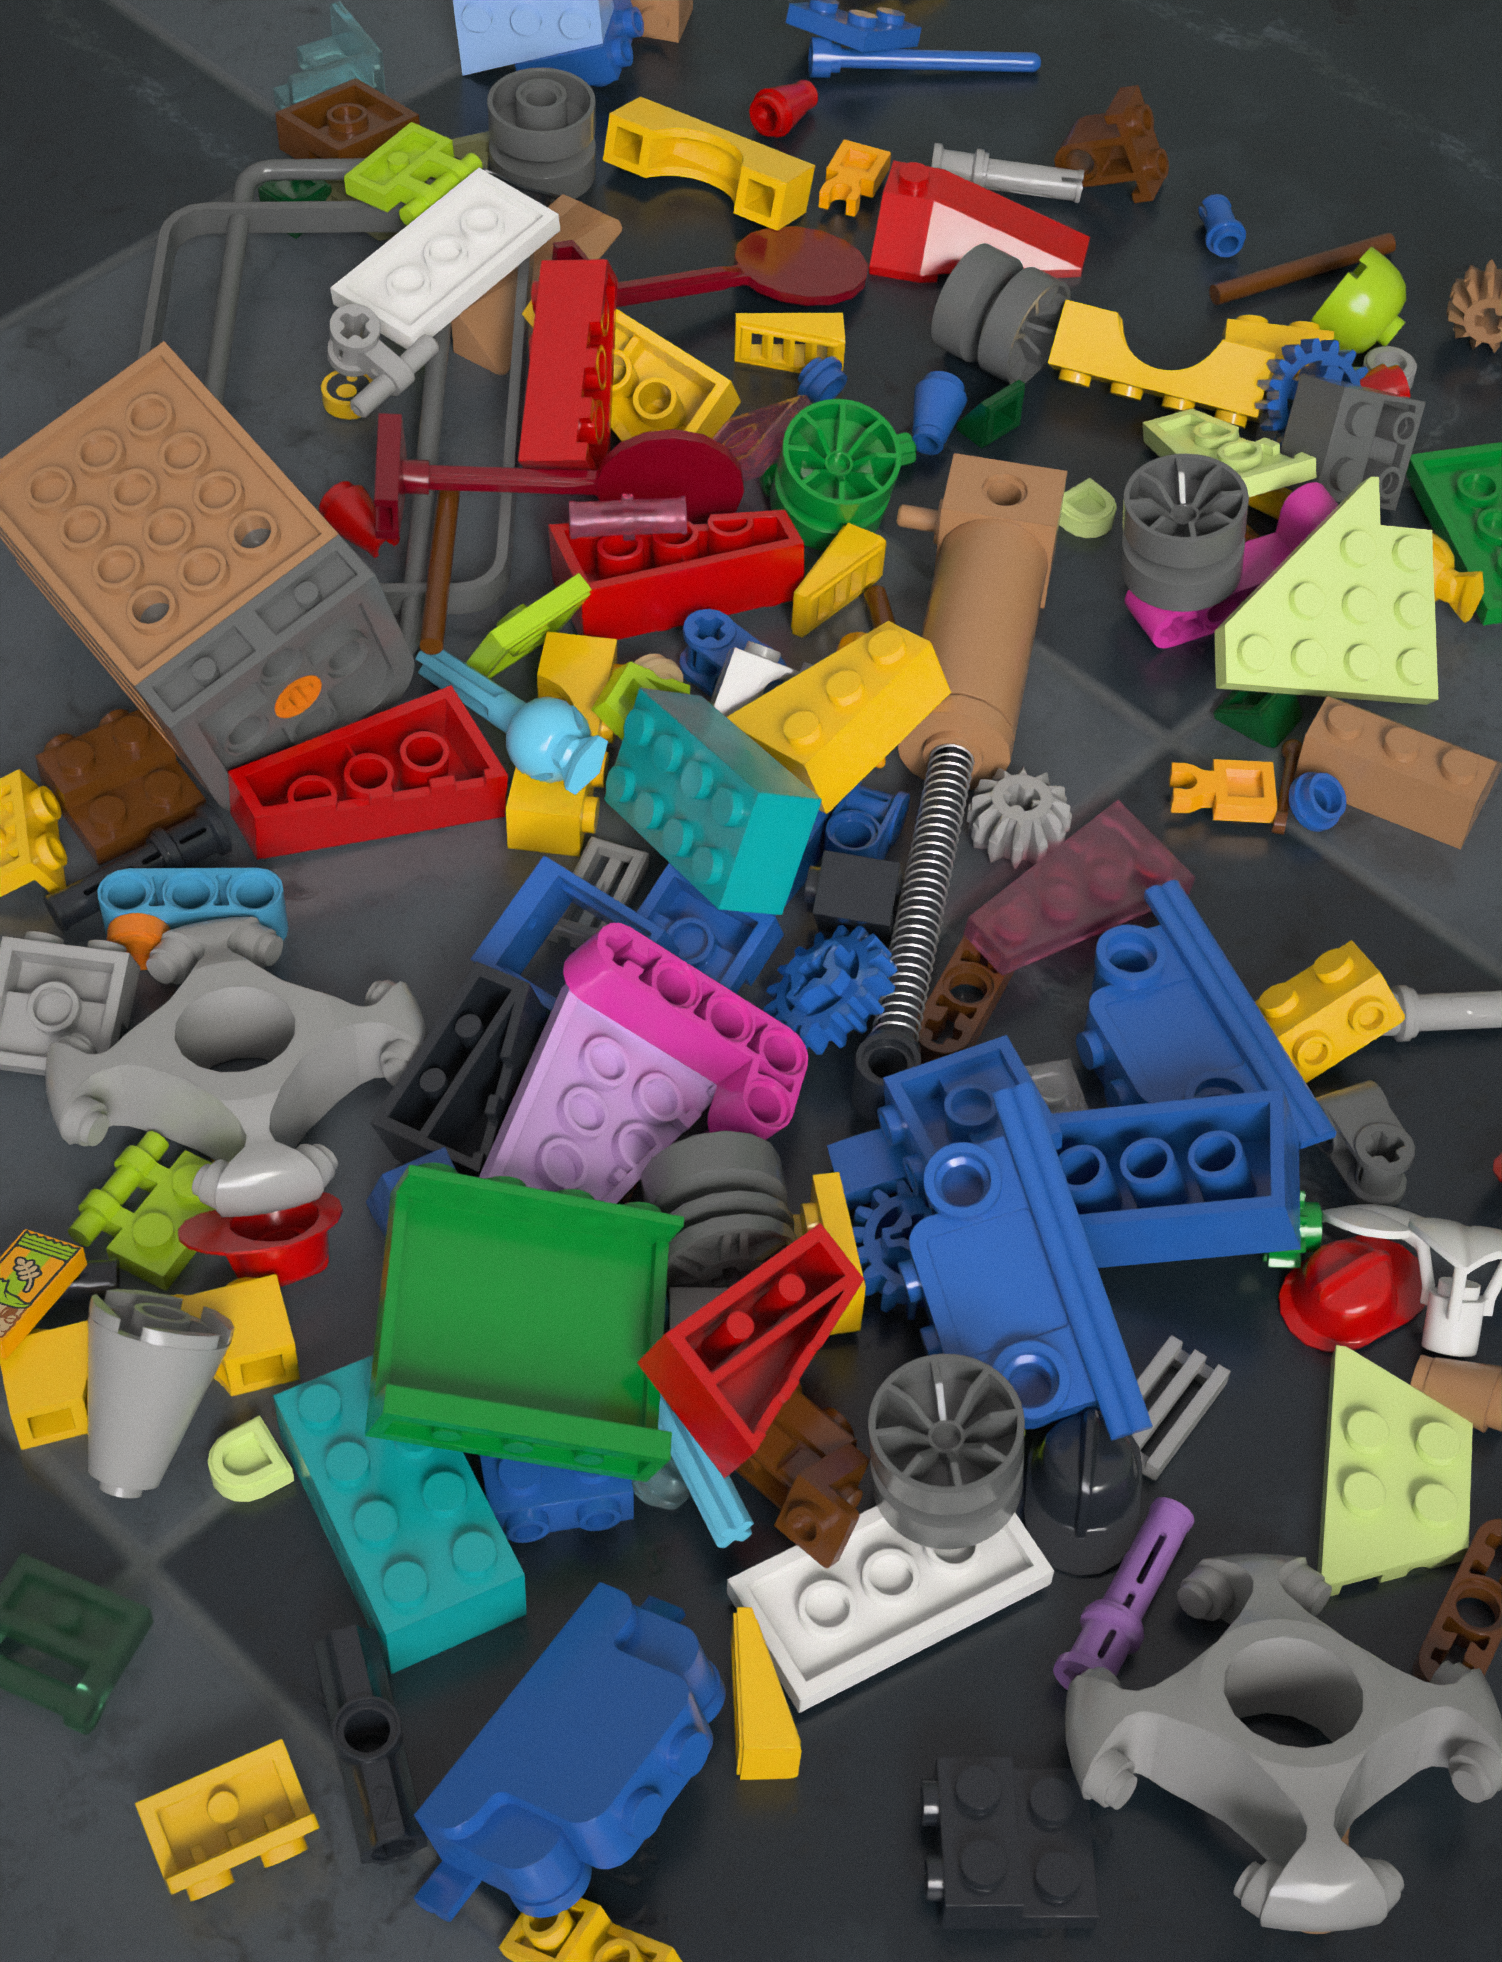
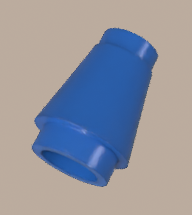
M944 371L930 372L914 388L912 439L916 444L917 451L920 453L935 455L943 450L944 444L967 404L963 382L951 373Z

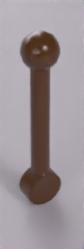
M1289 739L1281 747L1285 763L1277 801V811L1271 833L1284 835L1289 808V789L1294 781L1296 764L1303 745L1297 739Z

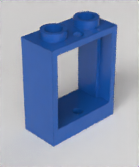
M544 855L470 960L474 964L477 961L530 983L549 1016L556 998L520 975L572 902L606 924L622 923L633 928L676 956L680 950L666 930Z

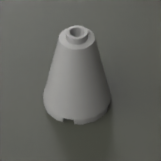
M107 1290L104 1301L97 1294L91 1297L88 1309V1473L100 1481L99 1488L103 1492L121 1498H139L142 1496L143 1490H150L159 1486L232 1342L235 1327L230 1319L216 1310L204 1306L201 1319L180 1310L183 1299L141 1290Z

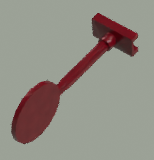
M797 226L783 227L778 231L766 228L750 233L737 244L733 266H718L618 282L617 307L720 291L742 285H748L756 292L781 302L805 306L833 305L852 299L865 288L868 264L858 249L844 239L824 231ZM574 240L553 243L552 260H590Z
M379 413L374 505L376 507L375 536L376 539H399L405 494L429 495V490L596 495L599 498L601 508L612 520H621L622 527L626 529L656 527V518L679 516V520H685L694 525L707 524L710 514L735 513L744 494L741 463L725 445L704 434L677 429L644 432L619 443L603 458L600 468L595 471L430 465L429 460L407 459L402 414Z

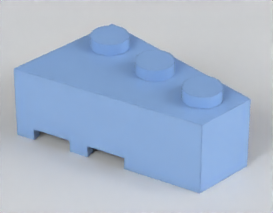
M453 0L462 76L603 44L614 10L613 0Z

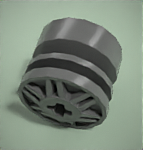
M719 1131L694 1135L669 1145L652 1157L641 1173L643 1202L659 1207L662 1213L684 1217V1227L669 1242L666 1295L669 1298L670 1287L730 1288L798 1239L794 1233L793 1214L787 1208V1187L780 1156L770 1142L751 1133Z

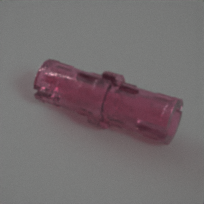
M621 494V500L569 501L571 539H577V537L623 535L624 541H635V535L687 534L686 496H680V498L633 500V494Z

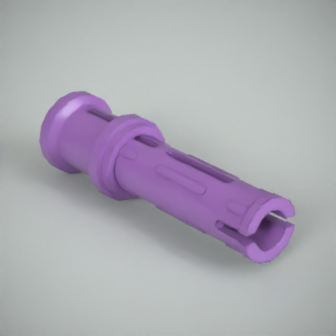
M1158 1497L1152 1502L1149 1514L1129 1550L1126 1552L1103 1599L1092 1602L1083 1610L1079 1620L1082 1627L1079 1636L1070 1652H1064L1059 1655L1053 1668L1056 1679L1065 1689L1068 1690L1069 1683L1077 1675H1081L1083 1671L1094 1669L1098 1666L1110 1670L1117 1676L1127 1655L1133 1654L1140 1649L1145 1637L1141 1620L1163 1582L1184 1537L1195 1522L1193 1514L1180 1502L1166 1497ZM1152 1550L1153 1555L1148 1565L1146 1566L1139 1582H1137L1136 1579Z

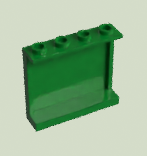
M424 1163L418 1166L409 1164L390 1194L365 1436L642 1482L649 1481L670 1461L672 1432L658 1430L660 1393L637 1362L664 1335L669 1242L684 1227V1217L662 1213L659 1207L645 1202H630L620 1205L594 1200L590 1193L577 1189H563L552 1192L526 1187L522 1180L509 1176H494L483 1179L458 1174L456 1169L442 1163Z

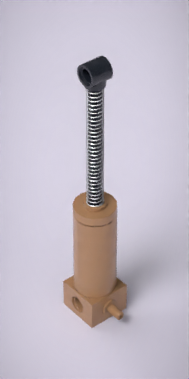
M954 453L944 499L940 500L938 510L905 504L899 506L897 525L899 527L934 532L933 544L937 545L934 578L920 637L932 643L951 693L898 744L901 760L910 772L925 782L889 951L892 953L890 959L898 969L895 974L888 978L895 986V990L889 995L880 997L878 1002L882 1004L885 1010L879 1016L875 1015L872 1032L860 1044L855 1055L852 1103L860 1115L878 1124L880 1123L877 1109L885 1106L883 1078L921 1065L922 1052L918 1043L921 1030L920 1023L923 1020L924 1003L927 1000L928 984L931 981L930 974L933 971L934 955L937 952L938 936L943 923L942 917L948 896L947 890L950 887L951 872L954 868L953 862L959 841L958 836L961 832L960 827L963 823L962 818L968 797L967 792L968 790L976 789L980 779L992 780L998 768L1006 771L1011 762L1040 608L1044 609L1048 592L1068 471Z

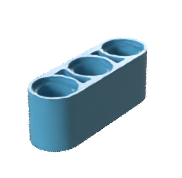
M128 868L117 870L107 875L100 882L97 890L106 937L110 922L121 915L130 913H143L155 916L163 920L171 930L193 923L230 917L258 918L261 925L276 931L277 936L281 937L282 940L286 938L289 930L282 881L277 874L268 869Z

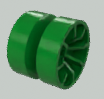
M827 399L813 403L801 410L791 420L786 429L770 488V503L772 510H786L805 546L825 551L847 523L873 533L877 531L883 520L901 467L902 451L895 430L873 408L847 399Z

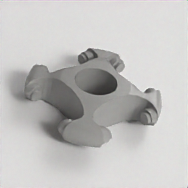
M230 917L207 920L175 928L162 934L161 942L150 952V957L146 961L147 969L157 981L164 984H181V986L169 1001L125 1034L113 1047L97 1054L92 1042L78 1033L64 1036L59 1042L55 1041L49 1045L45 1068L46 1094L53 1120L61 1137L69 1145L96 1146L105 1137L108 1127L113 1125L154 1131L163 1137L198 1150L216 1160L211 1165L205 1164L199 1169L192 1183V1192L198 1196L200 1202L216 1209L221 1217L273 1213L294 1208L321 1197L324 1188L335 1176V1170L338 1167L336 1156L327 1147L320 1144H300L296 1149L295 1147L312 1126L338 1101L360 1084L374 1078L385 1077L391 1085L395 1086L427 1037V1024L421 1008L406 982L400 981L395 983L391 980H377L371 985L366 994L365 1006L350 1004L329 994L283 981L264 970L265 966H272L279 959L283 949V940L277 936L276 931L261 925L258 918ZM235 1058H261L271 1061L266 1065L241 1072H218L209 1069L214 1065Z
M1271 1553L1229 1554L1202 1559L1194 1567V1570L1183 1579L1177 1592L1178 1603L1188 1615L1210 1621L1220 1618L1230 1624V1627L1215 1644L1179 1672L1153 1687L1142 1690L1122 1689L1117 1677L1110 1670L1099 1666L1084 1671L1069 1683L1064 1718L1066 1744L1072 1769L1082 1796L1087 1800H1095L1105 1808L1111 1806L1115 1810L1120 1809L1133 1794L1137 1784V1777L1133 1773H1138L1149 1778L1172 1794L1224 1821L1267 1860L1262 1866L1256 1861L1252 1862L1244 1870L1234 1888V1895L1241 1900V1906L1258 1917L1262 1927L1288 1931L1330 1932L1353 1930L1380 1924L1401 1898V1891L1404 1888L1403 1878L1390 1863L1381 1859L1361 1858L1341 1839L1357 1817L1385 1795L1406 1782L1415 1773L1428 1767L1448 1768L1454 1788L1462 1797L1471 1802L1480 1803L1491 1799L1497 1791H1500L1502 1789V1718L1492 1690L1480 1668L1471 1670L1460 1662L1453 1664L1448 1660L1440 1665L1430 1683L1422 1681L1387 1664L1320 1621L1315 1616L1320 1613L1328 1602L1332 1587L1325 1582V1577L1308 1566L1306 1557ZM1263 1713L1293 1716L1317 1727L1333 1743L1310 1748L1279 1745L1253 1733L1239 1719Z

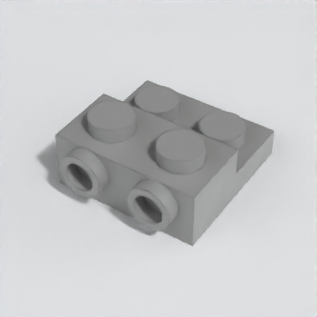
M37 931L26 932L24 939L2 936L0 945V1070L45 1076L49 1045L55 1041L59 1042L64 1036L72 1035L73 1033L81 1034L89 1039L94 1045L97 1054L113 1047L119 1041L121 1028L128 1029L140 973V966L130 953H126L127 948L118 943L105 940H90L87 947L66 945L64 940L58 936Z

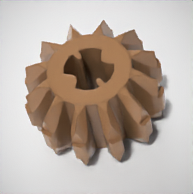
M1491 259L1486 264L1485 271L1470 265L1469 269L1465 272L1464 279H1456L1451 287V301L1448 302L1447 316L1448 321L1454 323L1453 331L1455 332V338L1470 336L1469 343L1472 350L1481 343H1488L1493 353H1495L1502 342V269H1497L1496 264Z

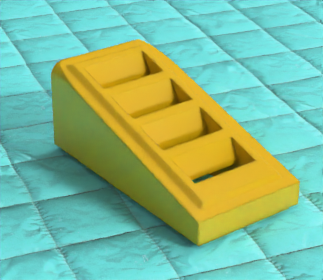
M736 313L735 362L801 373L804 367L813 359L820 357L824 360L827 357L835 356L842 363L841 370L843 371L845 354L843 313ZM752 333L762 335V344H751ZM774 337L782 338L783 344H773ZM795 341L804 342L805 344H795Z
M847 523L846 526L842 527L794 592L791 622L792 634L803 638L864 593L881 578L886 550V540L882 536L851 523Z
M737 1607V1613H733L730 1641L736 1775H740V1780L795 1778L798 1776L802 1752L800 1737L752 1607Z

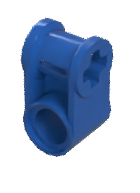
M713 609L698 610L691 613L684 622L683 637L687 647L681 653L679 668L686 681L697 686L712 697L729 649L736 647L744 650L747 641L773 648L761 643L721 611ZM780 656L778 663L787 666ZM773 680L765 687L763 695L784 682Z
M861 780L837 804L831 818L828 820L825 831L824 850L884 860L891 845L893 846L902 831L909 809L910 794L899 791L896 795L862 785Z

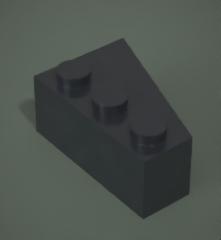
M477 961L475 962L370 1122L396 1160L407 1164L445 1147L458 1174L479 1178L549 1018L530 983Z

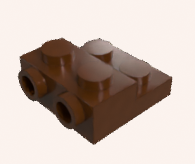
M357 78L275 112L279 149L295 159L366 158L410 122L420 125L419 114Z
M124 709L113 710L101 719L98 728L78 737L68 733L57 735L46 744L42 753L35 755L42 786L49 788L55 795L60 805L62 816L98 866L145 845L146 837L150 836L151 831L159 827L166 831L195 816V808L206 803L205 797L177 762L175 752L139 709L131 713Z

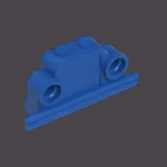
M1170 880L1162 886L1154 885L1145 890L1144 899L1160 925L1148 929L1136 925H1120L1102 934L1095 951L1094 962L1096 968L1084 1031L1076 1036L1079 1057L1087 1069H1094L1104 1086L1108 1107L1284 1089L1299 1132V1149L1335 1138V1128L1179 881Z
M1024 1082L1012 1088L996 1091L992 1094V1099L1005 1136L979 1144L967 1142L952 1143L939 1149L930 1158L924 1171V1191L933 1215L922 1219L914 1226L909 1239L910 1259L898 1263L909 1302L914 1303L923 1300L930 1326L919 1329L926 1355H964L980 1360L996 1369L1013 1386L1021 1401L1025 1429H1036L1060 1422L1070 1416L1081 1415L1085 1409H1096L1101 1412L1110 1441L1151 1429L1153 1427L1033 1083Z
M602 1582L596 1585L415 1813L416 1820L442 1860L413 1897L421 1908L429 1913H435L444 1921L451 1922L481 1881H484L508 1893L517 1909L525 1915L536 1918L555 1916L572 1907L583 1896L591 1880V1866L598 1869H611L622 1865L636 1853L644 1840L657 1830L664 1813L690 1778L695 1776L704 1766L714 1739L709 1723L720 1712L726 1696L725 1684L716 1666L708 1660L697 1636L690 1628L680 1624L686 1616L683 1608L650 1595L641 1607L633 1605L630 1597L624 1591Z

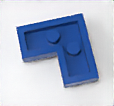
M810 0V2L789 3L786 18L787 24L858 51L869 52L918 47L922 27L904 21L905 14L901 11L879 7L876 14L862 10H849L848 13L838 9L839 2L837 0Z

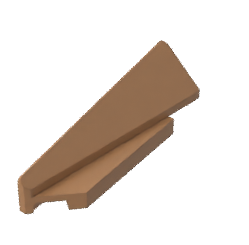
M562 194L547 207L559 214L560 231L534 252L532 284L534 280H539L541 260H552L554 242L574 240L590 260L600 259L622 232V225L619 220ZM518 266L451 321L454 353L498 375H505L511 368ZM529 324L528 346H529L530 335L533 334V328L530 326V324Z

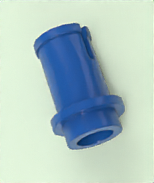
M1221 194L1210 195L1202 201L1205 207L1199 206L1198 208L1199 217L1207 231L1205 235L1206 246L1210 252L1220 257H1231L1242 249L1246 239V230L1242 223L1235 219L1231 203L1226 196Z

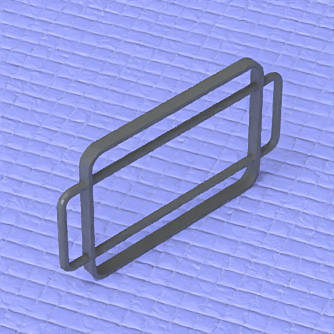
M366 158L269 159L247 166L236 179L231 202L190 204L176 210L163 222L158 235L138 359L158 346L162 341L175 256L179 247L187 240L198 235L227 233L204 386L223 405L248 233L400 232L407 226L399 216V210L406 204L400 202L389 212H385L363 201L253 202L256 187L264 182L344 180V175ZM534 253L518 265L503 467L519 468L518 457L522 430L529 323L523 317L522 312L531 301ZM451 322L433 336L439 345V352L425 364L416 460H429L430 465H438ZM429 490V495L413 494L404 583H379L393 614L401 615L400 629L412 655L418 650L420 645L436 490ZM501 492L497 549L493 566L485 575L473 581L450 583L447 614L480 612L496 604L506 593L511 579L517 493Z

